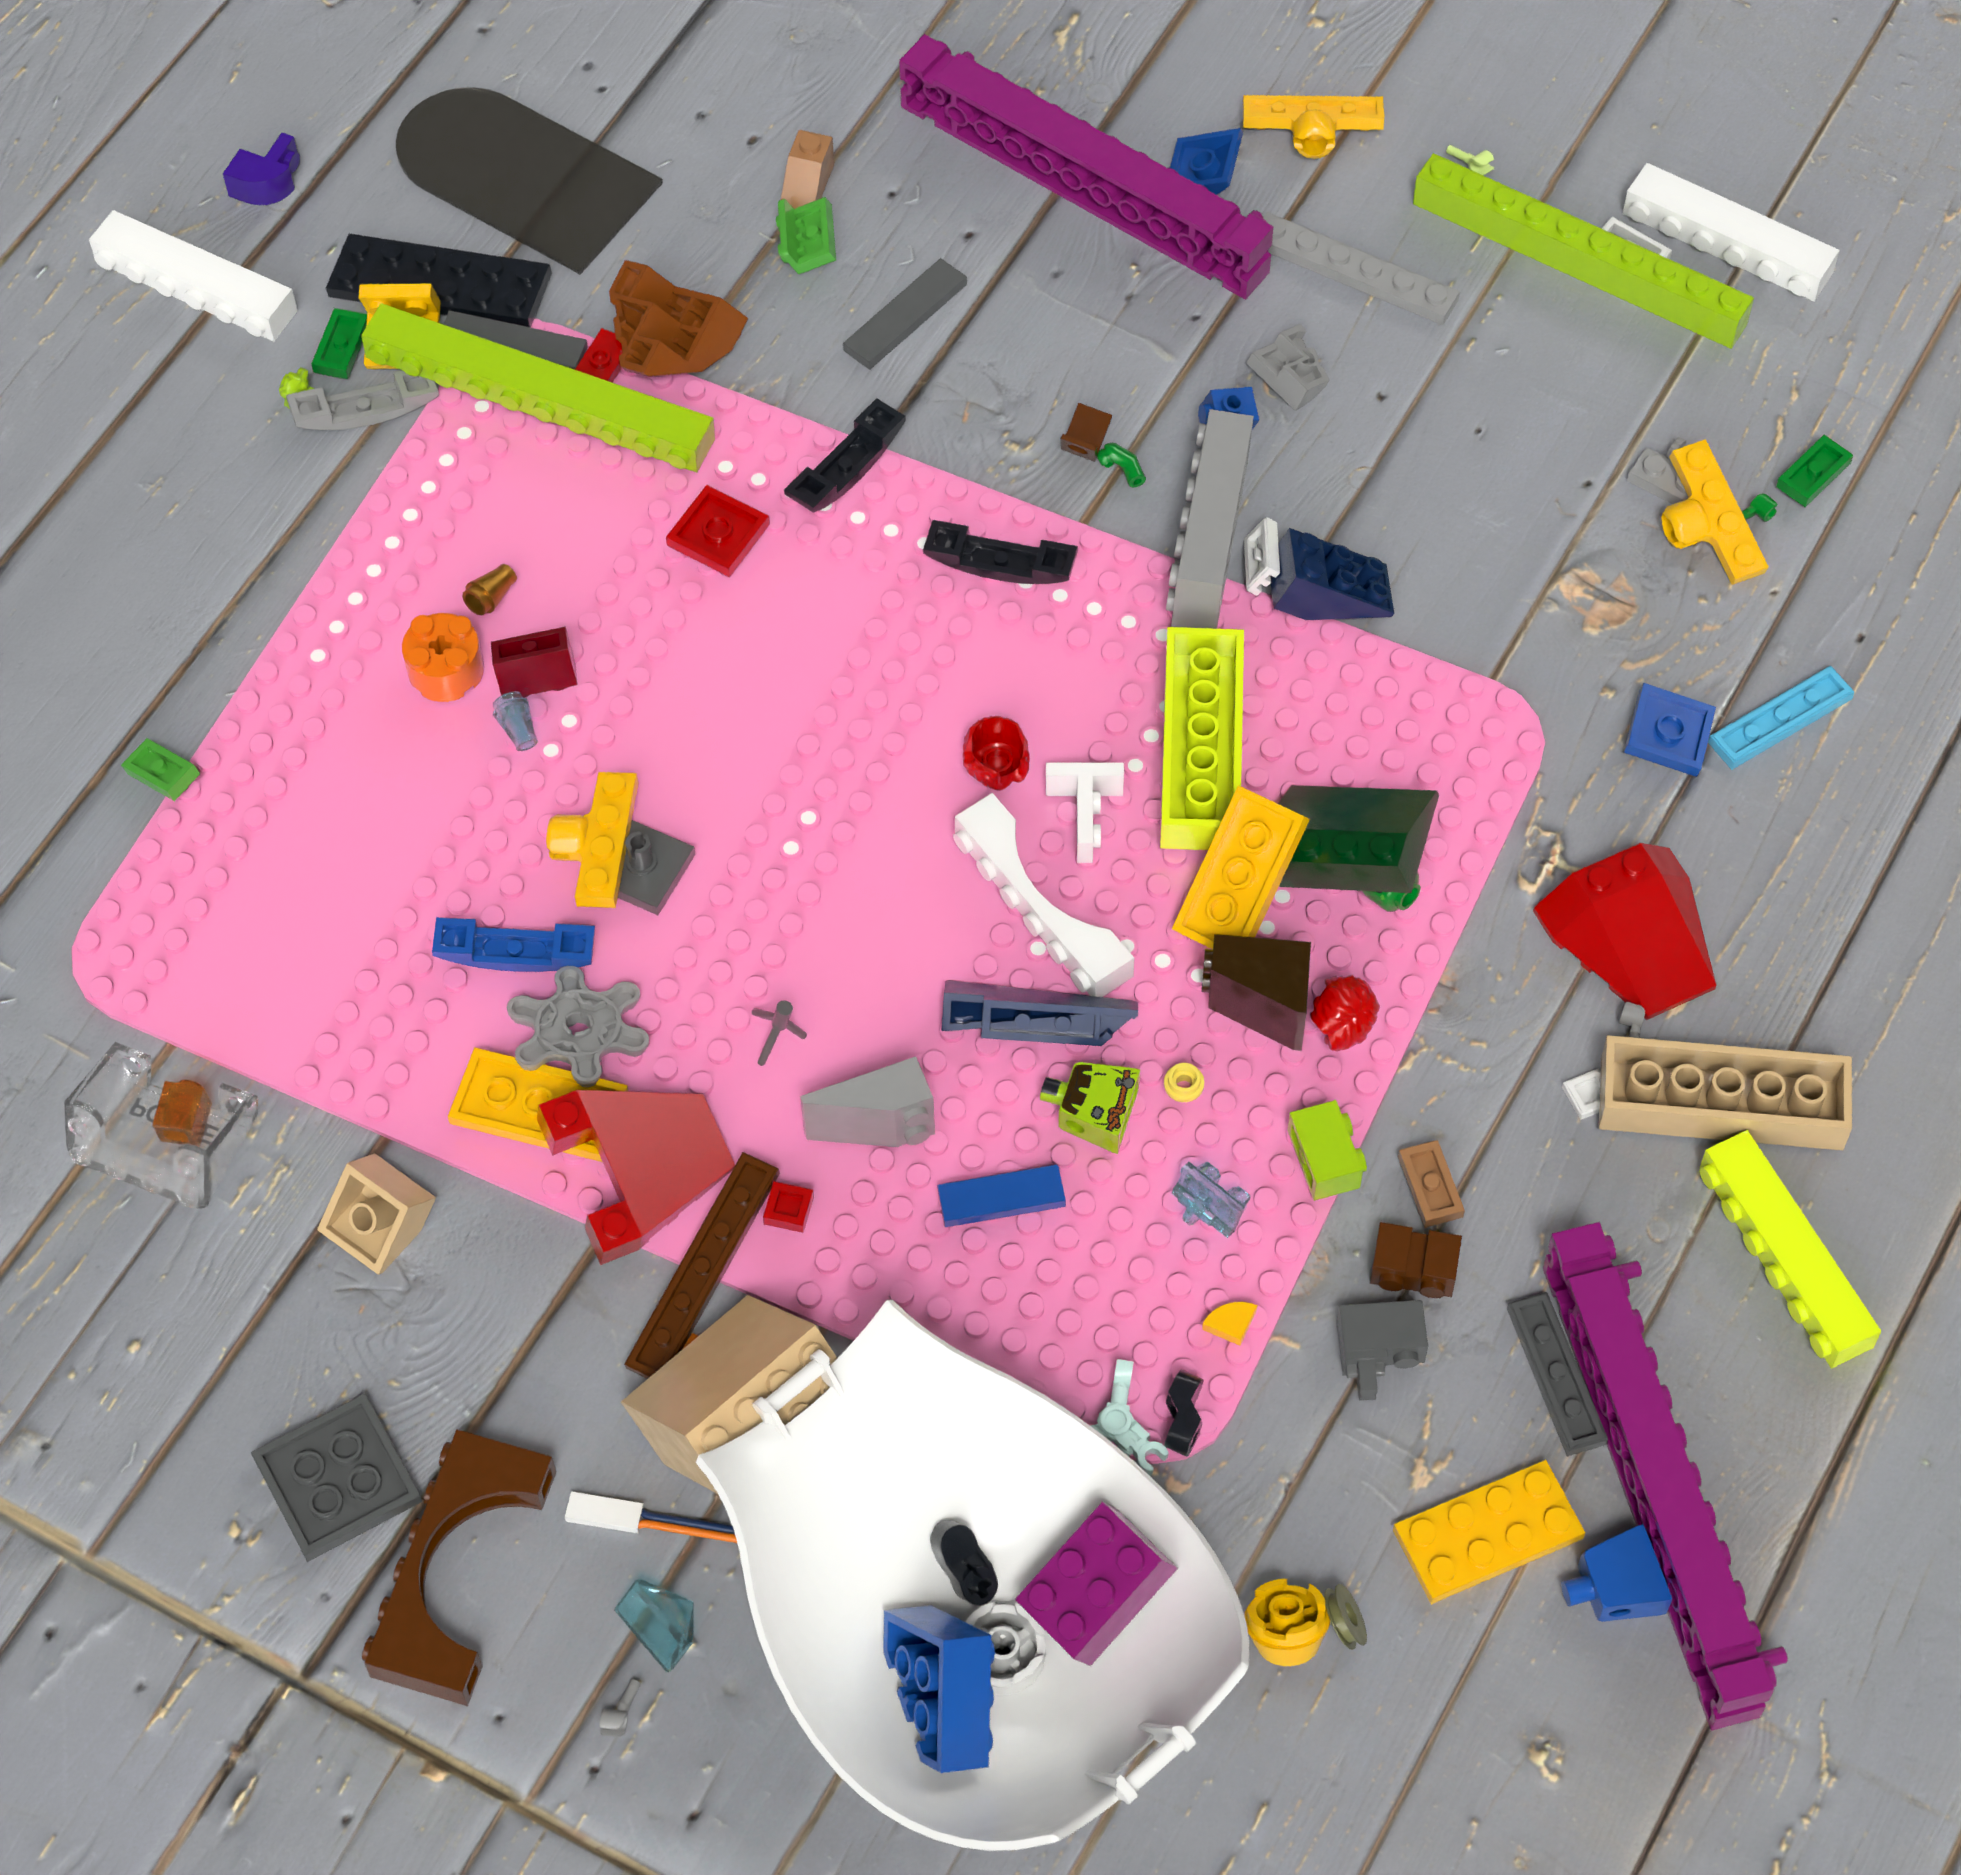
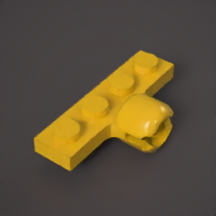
M1243 95V128L1259 130L1266 128L1289 129L1293 132L1294 148L1301 155L1310 159L1322 158L1334 149L1336 130H1384L1383 97Z
M1706 439L1673 450L1669 458L1688 495V499L1667 506L1661 516L1662 528L1669 543L1673 547L1682 549L1702 541L1709 542L1713 546L1731 585L1766 573L1769 566Z
M598 772L592 808L588 814L583 816L556 814L549 820L546 832V845L550 850L549 857L556 861L581 862L575 892L577 907L616 908L626 855L625 841L630 833L639 784L637 773Z

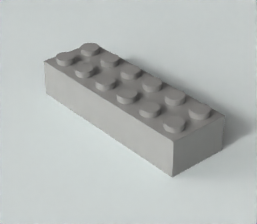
M1210 409L1207 424H1199L1196 445L1202 446V449L1197 448L1194 451L1191 473H1195L1197 476L1192 475L1191 479L1189 478L1185 501H1190L1191 504L1186 503V506L1183 507L1180 529H1184L1186 532L1181 531L1180 535L1177 536L1174 557L1181 559H1175L1174 564L1172 563L1169 586L1176 587L1175 589L1169 588L1166 605L1167 611H1173L1171 627L1217 629L1247 470L1254 416Z

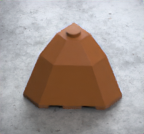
M628 260L624 261L609 290L610 302L615 305L617 314L613 318L616 340L621 342L623 352L619 355L620 366L626 371L648 377L704 371L733 349L748 320L745 315L721 297L674 286L648 265Z

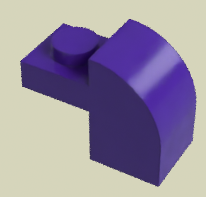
M281 132L265 157L239 149L223 172L228 196L252 205H270L288 197L295 189L291 173L296 171L300 161L294 136Z

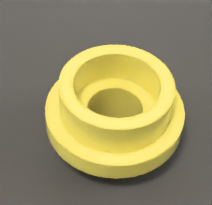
M1190 1063L1176 1064L1167 1071L1164 1077V1089L1168 1096L1175 1101L1191 1102L1197 1099L1203 1092V1074ZM1187 1081L1191 1086L1182 1088L1177 1086V1083Z

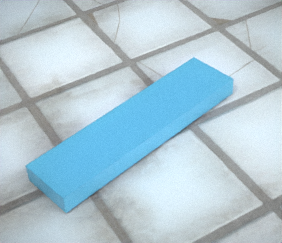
M1830 665L1710 735L1708 744L1728 767L1733 770L1853 699L1855 692Z

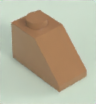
M798 130L788 155L781 200L786 199L794 209L821 199L834 167L833 137Z

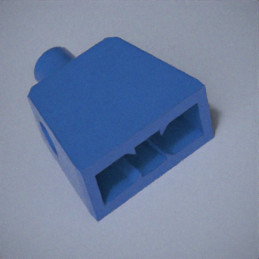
M1644 1524L1627 1530L1583 1552L1578 1563L1580 1577L1561 1582L1562 1593L1567 1605L1570 1607L1590 1601L1596 1618L1601 1622L1667 1614L1673 1600Z

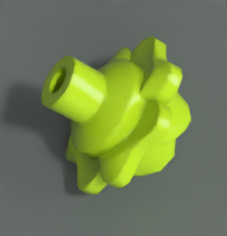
M300 367L297 373L289 372L284 375L279 386V392L285 399V407L289 408L286 395L315 389L309 386L307 379L308 370Z

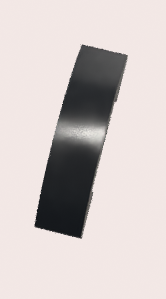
M876 398L854 420V430L814 470L807 466L784 489V494L813 513L829 506L849 491L878 461L906 421V416Z
M932 520L923 548V554L957 570L984 578L1022 584H1052L1069 581L1078 553V546L1041 540L1038 548L973 536L969 533V526Z

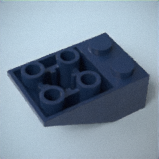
M1292 528L1287 530L1278 543L1280 574L1276 578L1271 576L1270 584L1274 609L1304 620L1382 618L1394 615L1387 564L1375 557H1367L1353 552L1343 545H1335L1321 540L1311 533H1302Z

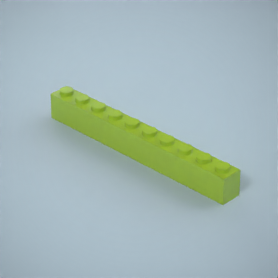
M1433 153L1416 176L1413 205L1732 349L1748 325L1754 297Z
M382 303L361 335L365 357L376 364H386L403 370L410 376L427 378L435 381L442 387H452L469 393L474 398L486 399L501 404L508 410H518L530 414L540 421L553 422L567 427L577 434H587L599 438L609 445H619L633 450L643 457H653L668 462L678 469L685 468L697 473L715 441L713 417Z

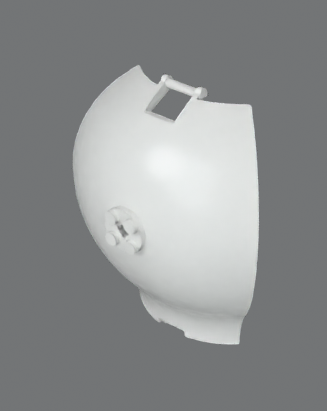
M886 1300L864 1330L831 1365L830 1358L822 1350H816L810 1355L811 1361L767 1398L759 1397L752 1403L755 1411L761 1416L762 1423L734 1440L714 1450L700 1454L696 1464L717 1491L732 1523L739 1547L748 1602L757 1635L772 1675L791 1712L812 1744L834 1771L858 1795L880 1812L903 1826L934 1840L959 1847L988 1851L1020 1850L1054 1843L1089 1823L1118 1800H1123L1129 1805L1138 1797L1136 1792L1182 1750L1188 1752L1196 1744L1191 1734L1230 1693L1249 1667V1637L1244 1613L1228 1574L1202 1533L1170 1495L1135 1461L1105 1436L1055 1401L1012 1376L954 1348L919 1324L895 1301ZM821 1376L822 1380L829 1386V1389L807 1409L784 1425L777 1411ZM1104 1502L1119 1510L1178 1569L1099 1658L1089 1666L1073 1659L1028 1614L1015 1598L1100 1503ZM954 1520L970 1528L976 1537L980 1549L991 1562L997 1576L998 1588L994 1598L987 1604L981 1606L973 1605L958 1597L953 1590L950 1579L937 1563L931 1548L930 1539L934 1528L942 1521ZM932 1605L990 1634L995 1650L998 1648L1002 1652L1006 1649L1010 1650V1653L1007 1655L995 1653L994 1661L991 1664V1686L994 1692V1702L990 1708V1730L993 1736V1747L989 1752V1767L939 1773L920 1761L915 1747L918 1741H922L914 1722H907L897 1694L899 1687H903L901 1679L897 1674L896 1668H888L883 1654L884 1610ZM1153 1740L1163 1743L1125 1778L1121 1774H1117Z

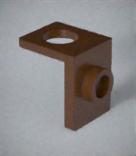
M1078 403L1066 435L1062 434L1061 450L1095 462L1097 453L1102 446L1111 423L1112 415Z

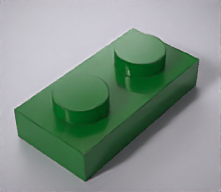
M338 308L333 309L311 363L313 373L343 379L349 378L363 343L361 335L367 325V314Z
M1823 435L1778 478L1776 487L1806 507L1851 464L1853 454L1826 435Z

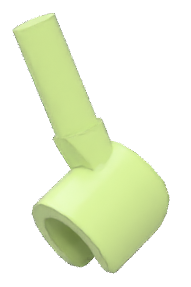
M1452 145L1447 147L1446 153L1464 161L1472 171L1485 175L1494 170V167L1488 164L1494 160L1493 155L1488 150H1484L1474 156Z

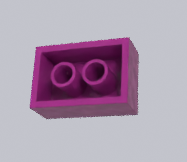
M1101 1502L1015 1600L1073 1659L1091 1666L1178 1568L1119 1510Z

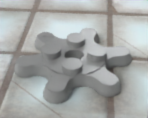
M565 966L557 970L554 980L557 990L552 997L545 1000H537L521 995L512 998L507 1004L508 1015L515 1023L531 1027L534 1030L533 1037L527 1042L520 1044L515 1051V1060L521 1068L527 1071H534L550 1061H562L571 1065L572 1076L580 1086L591 1087L597 1083L602 1075L600 1062L603 1056L618 1052L636 1057L642 1055L649 1046L647 1032L641 1028L626 1025L621 1018L624 1013L636 1006L640 998L639 988L631 982H620L607 991L595 992L586 987L582 970L575 966ZM576 1023H582L589 1027L584 1031L575 1032V1035L568 1029Z

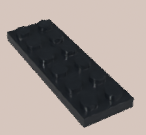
M349 233L326 285L328 297L361 302L359 299L360 284H431L441 301V315H447L450 310L531 328L552 271L548 263Z

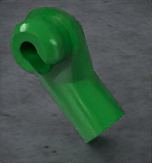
M1107 443L1104 445V449L1098 451L1097 459L1100 464L1105 466V468H1110L1114 463L1120 466L1130 487H1139L1145 483L1146 477L1134 453L1117 443Z

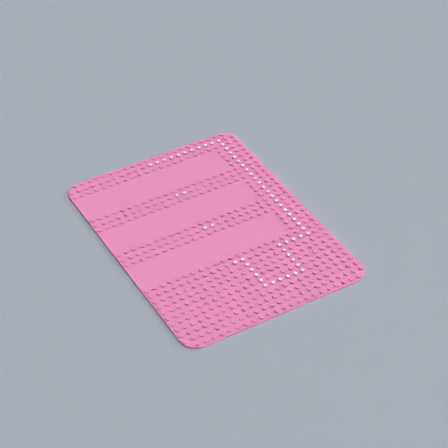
M534 318L531 328L586 339L588 348L595 339L562 325L544 322ZM621 368L612 383L714 418L715 441L697 473L685 468H675L668 462L653 457H643L635 451L622 446H612L599 438L587 434H577L569 428L553 422H543L530 414L518 410L511 411L501 404L486 399H477L469 393L439 385V396L427 403L189 762L194 764L200 775L175 801L168 797L164 798L83 920L72 946L73 977L87 1002L114 1020L586 1224L587 1215L620 1202L603 1162L564 1152L552 1156L548 1148L449 1124L448 1114L474 1047L515 1057L516 1048L530 1040L534 1035V1030L531 1027L515 1023L508 1015L507 1004L512 998L521 995L537 1000H545L552 997L557 990L554 980L557 971L513 972L472 967L432 956L436 917L476 919L477 927L554 931L555 924L595 926L592 964L579 967L584 974V983L588 989L595 992L607 991L620 982H631L637 985L640 990L639 1001L633 1009L624 1013L621 1018L626 1025L641 1028L649 1036V1046L640 1056L632 1057L618 1052L603 1056L600 1062L602 1067L600 1078L625 1084L628 1086L629 1092L703 1094L735 1165L742 1152L778 1168L780 1175L776 1182L812 1189L814 1192V1199L804 1233L764 1225L763 1215L768 1202V1195L720 1283L853 1341L869 1324L885 1301L893 1300L919 1324L949 1345L1044 1394L1075 1414L1088 1425L1097 1424L1099 1413L1106 1407L1107 1402L1111 1401L1117 1359L1132 1361L1134 1363L1127 1405L1130 1406L1129 1411L1134 1420L1150 1433L1148 1441H1156L1165 1445L1166 1437L1174 1421L1166 1405L1168 1391L1178 1372L1184 1370L1204 1380L1194 1405L1202 1422L1200 1435L1188 1457L1167 1448L1169 1454L1165 1461L1156 1454H1148L1145 1459L1149 1464L1186 1460L1214 1444L1232 1420L1338 1197L1337 1194L1316 1201L1313 1200L1287 1131L1289 1114L1293 1111L1336 1100L1341 1114L1347 1113L1350 1117L1353 1127L1351 1140L1354 1148H1361L1539 772L1545 739L1538 715L1520 694L1496 680L1335 619L1304 620L1279 611L1273 607L1272 595L1261 592L1256 596L1247 591L1246 585L1226 578L1217 629L1244 630L1241 787L1276 803H1279L1291 785L1437 790L1439 793L1418 868L1421 890L1415 902L1406 910L1399 909L1395 912H1387L1366 897L1362 891L1278 887L1255 938L1311 942L1307 1013L1302 1051L1292 1050L1208 1008L1209 993L1202 992L1205 949L1211 948L1172 930L1208 851L1160 849L1167 627H1171L1173 611L1166 610L1169 588H1176L1169 586L1172 563L1174 564L1175 558L888 449L885 450L871 469L849 491L829 506L813 513L786 496L784 489L807 466L814 470L848 434L688 373L648 377ZM706 485L769 515L770 525L730 577L668 547L666 543L668 533ZM932 520L969 526V533L973 536L1038 548L1041 540L1078 546V553L1069 581L1052 584H1022L984 578L957 570L923 554V548ZM501 564L511 567L517 576V581L511 585L495 610L484 615L473 613L466 606L462 597L467 583L496 569ZM436 613H449L465 616L471 621L478 636L484 672L480 683L475 688L472 686L465 691L464 697L449 702L432 701L422 696L421 692L410 683L402 654V641L405 633L410 628L411 621L419 615L428 616ZM566 627L576 664L578 685L559 691L551 690L531 694L524 698L502 700L492 665L491 642ZM990 716H1001L1017 722L1028 740L1030 755L1028 774L1022 782L1012 781L1007 788L1000 791L984 786L972 777L963 765V744L968 729L978 720ZM1046 763H1124L1123 796H1101L1100 814H1093V824H1101V848H1093V863H1077V796H1046ZM598 772L637 773L639 784L632 820L695 848L693 860L659 915L617 898L616 908L577 907L575 892L581 862L556 861L549 857L550 850L546 845V832L550 818L556 814L581 816L588 814L592 808ZM991 793L998 798L1016 819L1018 856L1026 875L1037 891L1053 906L1070 917L1093 926L1110 929L1134 957V977L1103 997L1137 1001L1138 1016L1134 1020L1131 1018L1102 1046L981 1038L982 1028L942 1031L945 981L948 980L1090 996L1087 991L1081 992L1075 986L1070 976L1071 972L1063 963L1057 964L1051 958L1046 947L1047 944L1039 935L1035 937L1029 932L1020 912L1016 908L1011 909L1006 905L1000 895L998 886L992 880L987 881L983 878L977 868L975 859L970 853L964 854L961 852L954 841L955 816ZM1353 975L1355 978L1366 981L1376 995L1380 1005L1378 1018L1372 1026V1030L1367 1034L1365 1041L1346 1050L1332 1051L1328 1044L1324 1043V1037L1327 1034H1323L1310 1018V1013L1314 1010L1313 1000L1315 997L1320 996L1326 988L1325 980L1327 978ZM780 1001H788L793 1007L789 1020L805 1031L807 1037L801 1039L787 1028L780 1031L765 1065L760 1066L758 1059L773 1026L772 1021L753 1016L752 1010L757 1008L775 1013L777 1004ZM576 1023L568 1029L575 1035V1032L584 1031L589 1027L582 1023ZM916 1056L933 1095L934 1135L929 1136L927 1140L920 1144H905L899 1147L806 1139L800 1096ZM555 1060L544 1064L572 1071L571 1065L566 1062ZM1077 1062L1140 1069L1139 1091L1118 1154L1063 1131L1059 1127L1060 1105L1040 1100L1042 1086L1046 1077L1068 1082L1073 1066ZM1190 1063L1203 1074V1092L1197 1099L1191 1102L1175 1101L1168 1096L1164 1089V1077L1167 1071L1176 1064ZM1180 1081L1177 1083V1086L1188 1088L1191 1084L1187 1081ZM1058 1164L1066 1207L945 1228L937 1185ZM731 1172L697 1201L695 1200L668 1226L666 1225L658 1231L641 1249L680 1265ZM1232 1302H1248L1258 1305L1257 1312L1241 1346L1202 1330L1203 1322L1216 1308ZM1133 1454L1129 1456L1132 1460L1137 1461Z

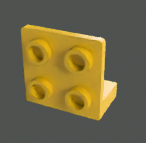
M360 284L359 299L367 311V325L381 303L439 323L441 301L431 284ZM364 352V366L367 369H397L386 364L379 365L365 357Z

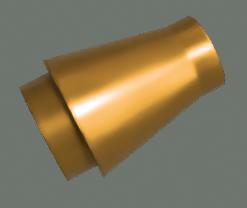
M501 564L496 569L467 583L466 590L462 594L464 603L477 615L492 613L511 585L517 581L515 572L508 565Z

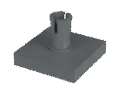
M632 820L630 833L625 841L626 855L618 898L659 915L693 860L695 848Z

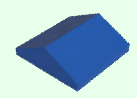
M1236 128L1178 138L1170 168L1188 180L1203 185L1210 192L1216 195L1230 186L1243 136L1242 129Z

